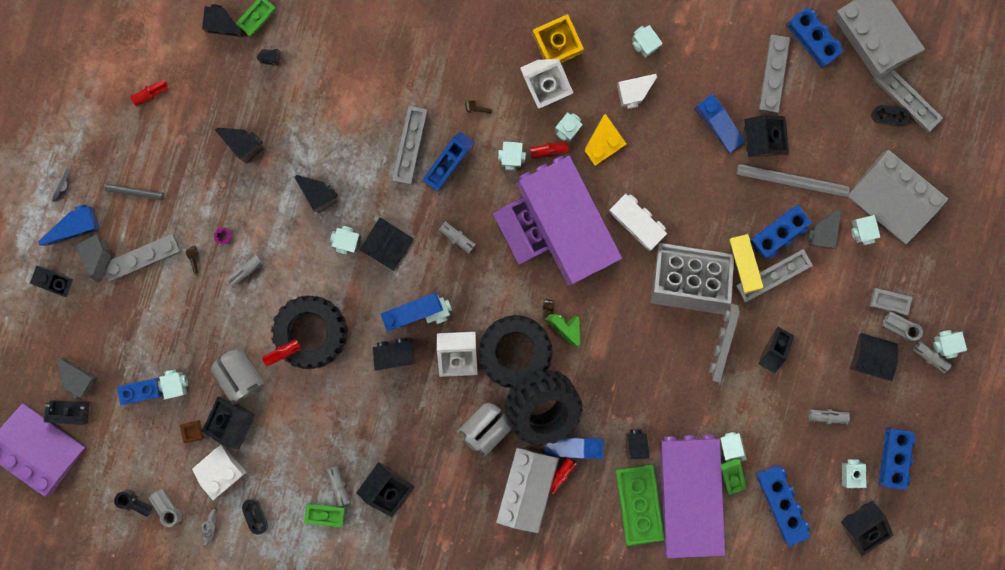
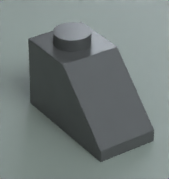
M841 210L831 212L813 225L811 230H808L807 241H809V246L827 249L836 248Z
M96 234L76 245L89 276L99 283L102 281L111 259V254L108 250L110 245L105 238L101 239Z
M59 358L57 364L63 388L68 390V394L76 399L86 397L97 376L66 358Z

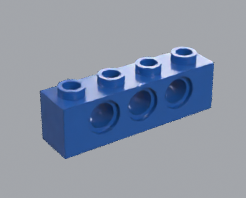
M774 464L756 472L755 475L785 544L791 546L810 538L808 533L811 531L807 521H803L800 515L803 511L800 504L794 501L793 496H795V492L792 486L788 485L785 478H788L785 469ZM775 482H780L781 484L778 491H773L772 485ZM787 499L788 506L785 509H781L780 502ZM791 517H795V525L789 527L788 520Z

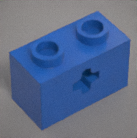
M153 378L117 386L120 406L162 397L163 392H160L158 387L160 379Z

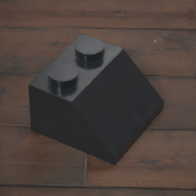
M761 115L744 119L748 157L789 154L785 116Z
M215 129L235 155L246 164L264 150L261 146L262 140L253 132L249 133L244 129Z
M300 175L294 176L311 208L316 213H320L338 203L336 199L338 194L331 184L327 185L325 182Z
M379 217L359 250L394 271L414 238Z
M860 333L850 370L883 380L893 381L898 364V344Z
M402 338L396 339L395 344H388V341L378 342L377 347H373L374 370L415 364L412 341Z
M217 396L202 432L221 445L239 450L255 414L237 404L232 405L230 401Z
M378 462L356 494L367 505L392 517L414 488V485L391 468Z
M873 500L868 504L862 505L859 510L847 515L841 521L846 534L861 556L894 536L886 515Z

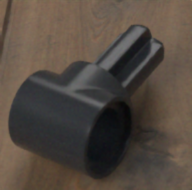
M132 490L121 491L114 498V503L119 509L134 510L146 517L152 511V506L138 500V496ZM123 494L128 496V498H129V503H128V504L123 503V501H122V495H123Z

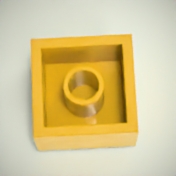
M568 14L542 25L532 32L544 60L559 59L560 63L583 53L584 48Z

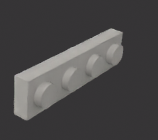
M770 35L758 111L776 114L779 112L790 37Z
M894 70L877 80L873 79L894 101L907 110L909 115L927 133L943 119Z
M408 106L392 181L412 185L427 109Z
M170 234L110 260L105 273L108 281L112 282L180 253L181 250L174 234Z
M804 249L759 272L764 287L763 290L744 294L741 283L735 285L743 301L747 302L813 265Z
M730 304L729 310H725L723 321H725V325L719 331V339L721 340L719 345L715 346V362H711L709 373H712V380L720 382L739 316L738 305Z

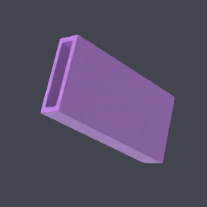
M560 156L552 161L553 164L550 166L544 164L536 168L537 172L533 174L527 172L521 175L516 186L567 285L570 286L622 259L570 156L566 158Z
M713 434L703 435V438H695V435H686L684 439H676V436H665L664 440H660L665 556L667 558L725 556L720 439L714 438Z

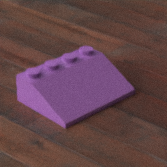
M22 403L0 428V465L44 497L53 494L86 448L53 423H44V417L25 403Z

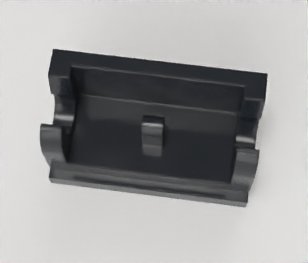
M50 400L45 406L44 423L88 424L89 403Z

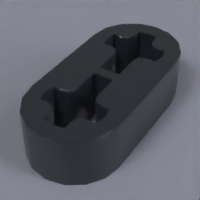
M885 105L874 108L871 113L874 122L896 127L905 125L910 119L907 110ZM882 110V113L887 114L888 117L884 116L880 119V116L877 115V112ZM901 113V117H904V120L898 122V118H893L892 116H897Z
M253 498L248 499L242 505V512L250 531L256 535L262 534L268 527L266 517L259 501ZM249 503L256 505L254 509L255 515H253L251 510H247ZM255 518H257L259 523H263L261 530L254 528L256 524Z

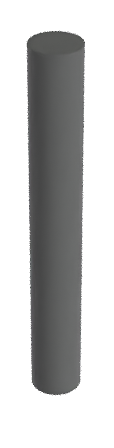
M112 184L105 185V191L156 200L163 199V193Z

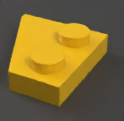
M606 114L603 115L584 150L594 166L626 145V142Z

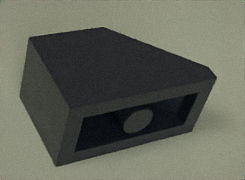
M211 4V7L205 6L202 30L205 33L244 37V33L221 5Z
M777 327L764 348L758 364L776 373L787 359L794 335Z
M630 429V432L626 433V456L629 459H649L647 433L642 432V429Z

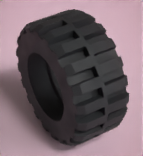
M308 295L291 299L278 310V315H275L273 319L275 322L274 326L271 327V332H273L272 342L275 343L276 349H278V346L281 347L293 341V325L303 315H317L323 319L327 326V339L320 348L310 351L301 348L300 351L286 357L284 361L289 362L294 367L315 369L326 366L341 354L343 346L347 341L346 332H348L345 324V317L342 316L341 310L322 297Z
M520 315L506 316L492 323L484 332L479 345V360L484 372L494 383L505 388H512V386L515 387L517 385L516 382L520 378L521 380L524 379L525 375L529 373L534 374L538 370H542V372L548 370L553 352L552 344L547 332L538 322ZM510 334L524 335L533 345L534 354L532 361L528 366L520 370L508 369L498 359V345L504 337Z
M538 370L534 374L529 373L525 375L526 377L522 380L520 378L516 382L517 385L515 387L512 386L510 389V395H507L504 406L506 417L516 436L525 443L546 446L547 443H557V440H563L568 433L571 434L575 429L574 426H577L580 421L579 417L582 416L583 404L570 379L558 371L553 372V370H545V372ZM547 401H556L553 407L545 413L531 415L533 410L540 404Z

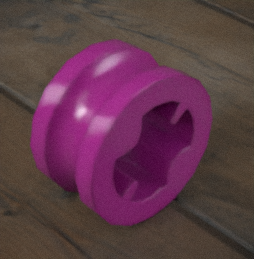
M219 228L214 233V239L218 244L226 245L231 241L232 233L227 228ZM226 231L228 239H224L222 242L220 241L221 238H218V234Z

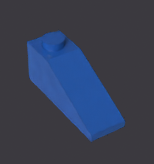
M713 93L694 108L729 153L745 142L726 110Z
M460 131L451 139L422 180L438 191L467 156L475 142Z
M87 205L75 207L74 211L69 212L38 241L39 245L48 246L100 230L94 208L87 207Z
M436 292L383 312L381 317L388 332L441 312L443 308Z
M566 437L563 440H557V443L554 444L547 443L544 446V454L559 457L603 459L604 439L600 437Z

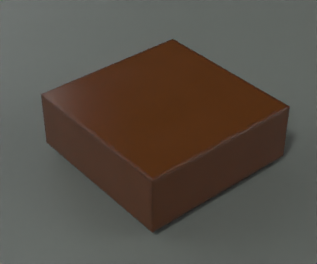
M200 420L180 425L184 443L204 439Z

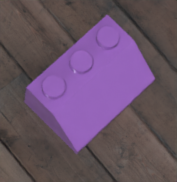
M523 198L493 213L519 265L549 250Z

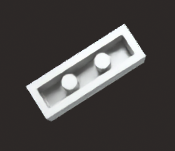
M625 194L608 212L648 251H651L667 234L664 231L666 228L659 221L655 222L651 218L652 214L646 208L641 209L637 205L638 200L634 196Z

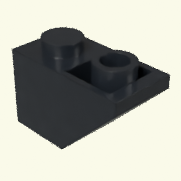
M36 266L29 284L67 297L74 279L47 267Z

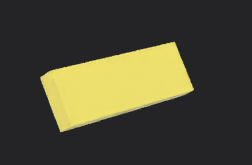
M749 235L730 238L729 241L744 294L763 290L764 287Z

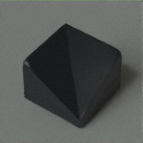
M262 49L257 55V60L261 64L279 66L281 51L279 49Z

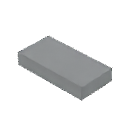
M874 288L869 307L908 316L913 297Z

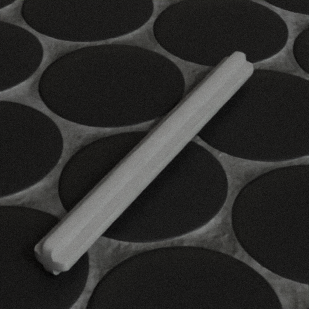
M742 164L737 167L738 175L844 197L848 196L850 187Z

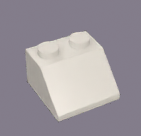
M559 59L536 60L521 67L525 81L538 109L573 94Z
M475 332L437 334L439 377L477 375Z
M221 444L192 469L200 486L212 500L218 498L247 473L224 445Z

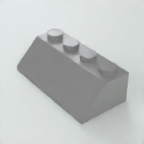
M516 448L496 523L514 529L539 533L559 458L527 448Z

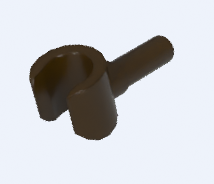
M467 101L465 103L468 113H492V109L476 107V101Z
M196 246L186 250V256L190 259L194 274L198 273L194 258L199 255Z
M544 299L543 309L548 310V315L553 314L554 302Z

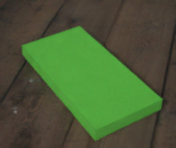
M654 464L615 469L626 546L665 541Z

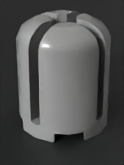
M239 349L223 354L221 359L215 360L211 367L212 375L232 405L240 403L238 400L241 397L242 399L247 396L250 397L262 388L261 385L265 384L246 353Z
M492 403L483 404L456 431V433L461 432L465 436L462 440L474 452L479 450L484 454L481 457L483 459L512 428L506 414H502L478 440L474 439L501 411L498 406Z

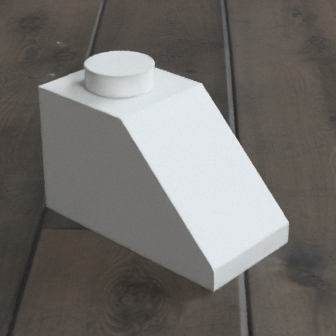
M656 74L618 82L617 88L621 106H627V109L638 107V104L642 102L656 80Z

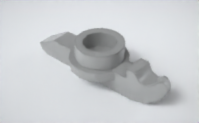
M65 167L61 177L53 182L55 190L52 195V202L68 186L66 179L69 174V168Z
M212 509L208 521L202 524V531L206 534L203 537L205 540L204 546H208L212 542L217 509Z

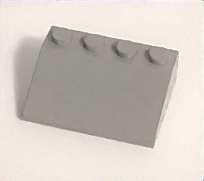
M854 0L839 9L834 16V20L875 80L925 51V48L891 0Z
M890 150L881 153L847 196L870 216L875 215L876 221L904 244H907L948 200L945 195Z
M659 243L650 303L724 315L725 310H729L732 299L734 255Z

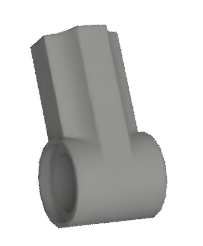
M891 311L883 320V327L900 335L907 341L919 340L923 335V329L920 325L912 323ZM910 327H913L916 331L913 338L908 334Z
M164 488L149 497L150 502L160 516V522L163 526L171 527L181 522L182 513L174 506ZM169 513L174 515V522L168 520Z

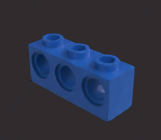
M806 7L792 18L786 26L822 69L843 52L842 45L829 34V28L825 24L820 23L816 12ZM800 18H805L808 21V26H803L800 23ZM812 33L819 34L820 41L814 40ZM825 47H828V48L831 49V51H832V55H831V56H828V55L825 54V52H824V48H825Z
M795 205L751 238L750 242L762 258L769 257L770 259L779 253L777 249L782 245L786 247L794 241L793 237L799 234L801 236L809 230L808 226L812 222L801 207ZM795 216L801 220L799 227L793 224ZM779 228L785 230L786 235L784 238L778 236L777 231ZM764 239L770 242V248L768 250H765L762 247V242Z
M885 428L878 485L907 490V485L910 484L911 480L909 466H912L913 463L911 451L916 441L915 436H913L914 432ZM903 435L904 441L899 445L897 437ZM897 454H900L901 461L896 464L894 458ZM898 473L899 479L893 483L892 476Z

